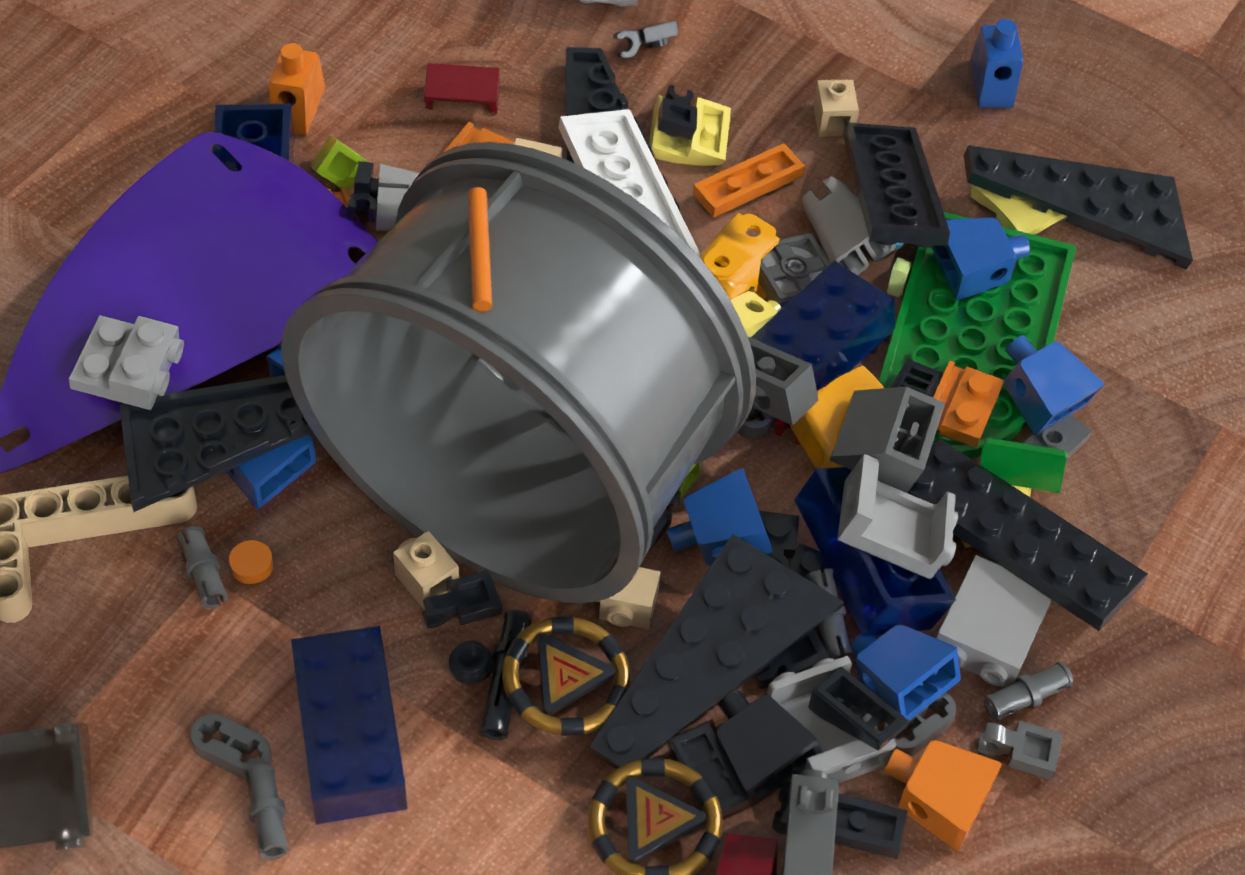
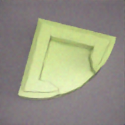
M900 257L897 258L892 268L887 294L900 297L903 294L913 265H911V262Z

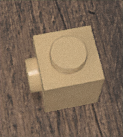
M853 80L817 81L813 107L819 137L843 136L845 122L857 123L859 108Z
M429 531L418 538L406 540L393 552L395 576L424 610L426 609L423 599L433 595L446 594L447 582L459 578V566Z
M639 567L636 575L622 591L612 597L596 601L600 602L599 619L609 621L611 624L620 627L630 625L649 630L658 596L661 572Z

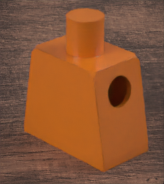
M295 43L286 44L281 48V53L269 79L271 130L307 136L325 90L319 55L316 52L303 50L300 45Z
M932 740L929 742L920 761L895 749L884 773L907 784L899 802V808L908 810L907 815L952 849L959 852L995 782L1002 763L937 740Z

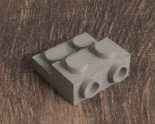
M99 315L69 378L70 389L151 410L157 396H163L167 390L170 378L168 371L172 363L177 364L183 353L184 340L179 339L178 326L141 316L137 317L135 324Z

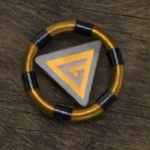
M573 616L550 617L528 626L513 639L504 656L502 679L509 702L519 716L529 724L555 735L579 736L602 728L631 685L630 667L625 651L615 638L602 627ZM574 633L584 636L598 644L599 648L612 663V666L548 635ZM536 640L543 712L534 706L519 682V665L530 645ZM615 676L614 686L604 706L597 712L586 717L556 718L551 716Z
M643 758L614 770L599 785L591 799L588 811V832L592 846L602 862L618 875H694L710 861L720 843L722 835V810L718 797L707 780L692 768L664 758ZM667 776L679 780L691 789L704 808V812L637 778ZM626 784L628 860L619 854L605 830L606 809L618 789ZM706 823L705 832L694 852L682 862L672 866L643 867L636 865V863L664 849L669 844Z

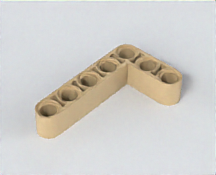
M128 475L0 495V621L5 623L20 621L28 616L32 609L28 547L188 521L197 511L194 487H189L136 512H133L132 504H129L131 503Z

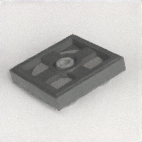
M812 233L780 239L779 243L761 259L758 283L768 299L777 302L782 310L843 296L846 286L837 272L833 270L832 265Z

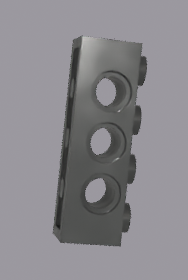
M748 337L756 369V394L752 407L793 426L819 401L812 364Z

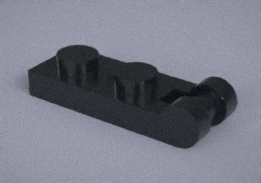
M791 782L782 783L778 799L782 804L780 810L775 812L772 822L773 830L782 835L786 834ZM838 793L834 844L897 859L901 849L908 810Z

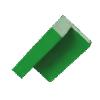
M985 438L980 465L1011 485L1060 493L1068 453L1064 450Z

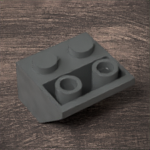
M909 387L854 391L830 461L853 470L864 454L880 460L877 481L907 493L925 469L945 403Z

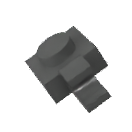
M1023 721L1017 723L1014 731L999 724L987 722L984 733L980 734L977 751L992 756L1007 754L1009 755L1007 767L1051 780L1056 772L1062 733Z

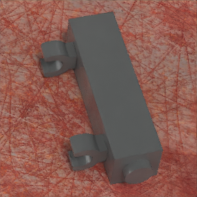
M803 770L801 775H792L789 789L782 875H832L839 779L829 778V774L824 771Z

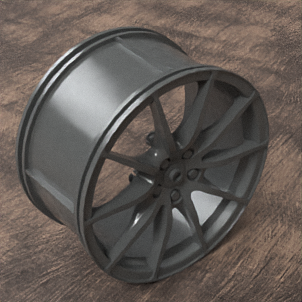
M469 143L453 147L431 160L404 194L398 207L395 225L342 278L323 285L310 298L300 304L287 320L282 335L283 367L287 382L302 415L330 456L371 500L417 538L429 531L452 558L479 573L488 570L491 579L497 583L527 595L566 603L600 601L619 593L631 582L651 546L654 526L694 464L704 461L720 451L740 429L752 409L756 394L755 361L742 321L715 276L684 240L647 207L606 179L561 157L534 148L508 143ZM475 187L483 188L487 192L492 309L488 312H477L472 308L468 191Z

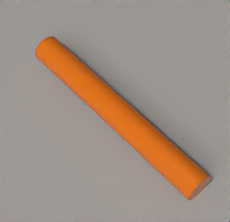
M475 187L468 191L472 308L477 312H488L492 309L487 192L483 188Z

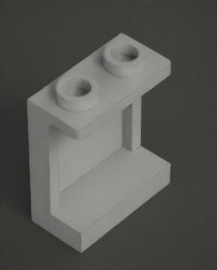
M864 454L844 483L837 540L931 579L942 565L947 566L951 562L956 550V543L952 541L953 530L958 520V513L954 511L955 494L947 491L937 504H931L877 481L880 460Z
M976 555L944 620L937 639L957 647L960 668L980 676L991 685L1006 688L1015 683L1045 617L1051 599L1004 567Z
M848 656L837 660L833 658L821 660L811 669L796 674L794 672L783 673L769 684L767 691L768 695L818 740L823 753L807 758L804 770L824 771L829 774V778L839 779V783L887 766L896 747V742L893 738L878 751L821 719L808 709L811 692L815 687L840 667H843L850 673L852 663ZM840 697L837 699L841 703L844 701ZM854 705L849 708V710H851L852 712L858 709V707ZM867 713L861 719L866 723L872 717ZM877 726L873 728L878 733H881L879 732Z

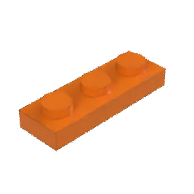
M783 143L695 183L693 195L709 214L715 218L803 177L805 165Z

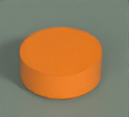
M248 540L239 543L232 549L229 555L231 573L241 583L257 584L267 579L272 573L273 558L271 550L260 541Z

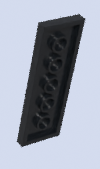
M845 122L843 139L870 241H876L882 245H894L896 243L915 244L922 248H931L935 245L947 246L950 236L949 227L916 127Z
M941 439L931 446L924 471L907 492L931 504H937L947 491L955 494L954 511L958 513V520L953 530L955 536L1097 631H1100L1144 585L1148 573Z

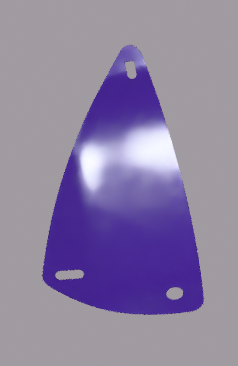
M207 132L190 140L151 168L106 210L63 262L36 305L18 342L0 392V438L19 427L28 428L30 438L7 453L0 445V473L36 460L121 420L120 403L118 401L70 389L69 378L99 315L135 324L137 317L141 316L178 326L179 339L184 340V348L180 361L177 364L172 363L168 371L170 378L165 394L182 392L282 343V335L287 320L299 305L310 298L323 285L342 278L355 265L348 255V249L350 247H357L367 253L377 241L356 217L354 219L348 218V209L337 197L310 174L290 161L256 145L220 133ZM211 146H223L241 164L242 169L237 172L229 170L210 150Z

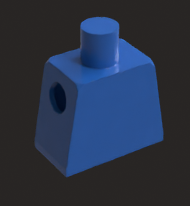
M1001 19L996 25H984L980 28L970 58L978 107H1014L1023 65V55L1016 23L1009 19ZM997 68H999L998 75L996 78L994 76V72Z
M995 218L946 220L950 231L948 245H935L931 247L956 300L1006 284L1011 280L1016 260L1028 257L1030 252L1029 242L1024 234L1007 237L999 220Z
M1023 335L1015 339L1005 349L1017 365L1004 380V386L1035 435L1040 434L1045 429L1088 405L1105 385L1099 377L1060 342L1054 341L1036 351Z
M309 435L303 436L227 470L226 473L257 509H260L316 463L313 438Z
M743 468L686 496L684 504L690 521L667 529L675 553L698 545L706 565L710 566L732 534L766 555L774 553Z
M904 625L894 626L878 639L866 632L861 633L853 642L852 652L856 656L859 681L909 721L961 681L957 647Z

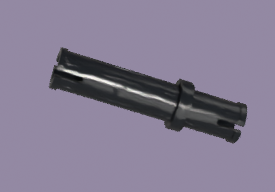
M520 610L505 612L500 642L493 649L492 658L495 660L483 721L479 729L482 736L492 740H503L508 736L507 731L513 706L508 700L503 685L502 668L504 656L513 639L530 626L532 621L528 613ZM526 652L519 665V673L521 666L526 664L528 652Z

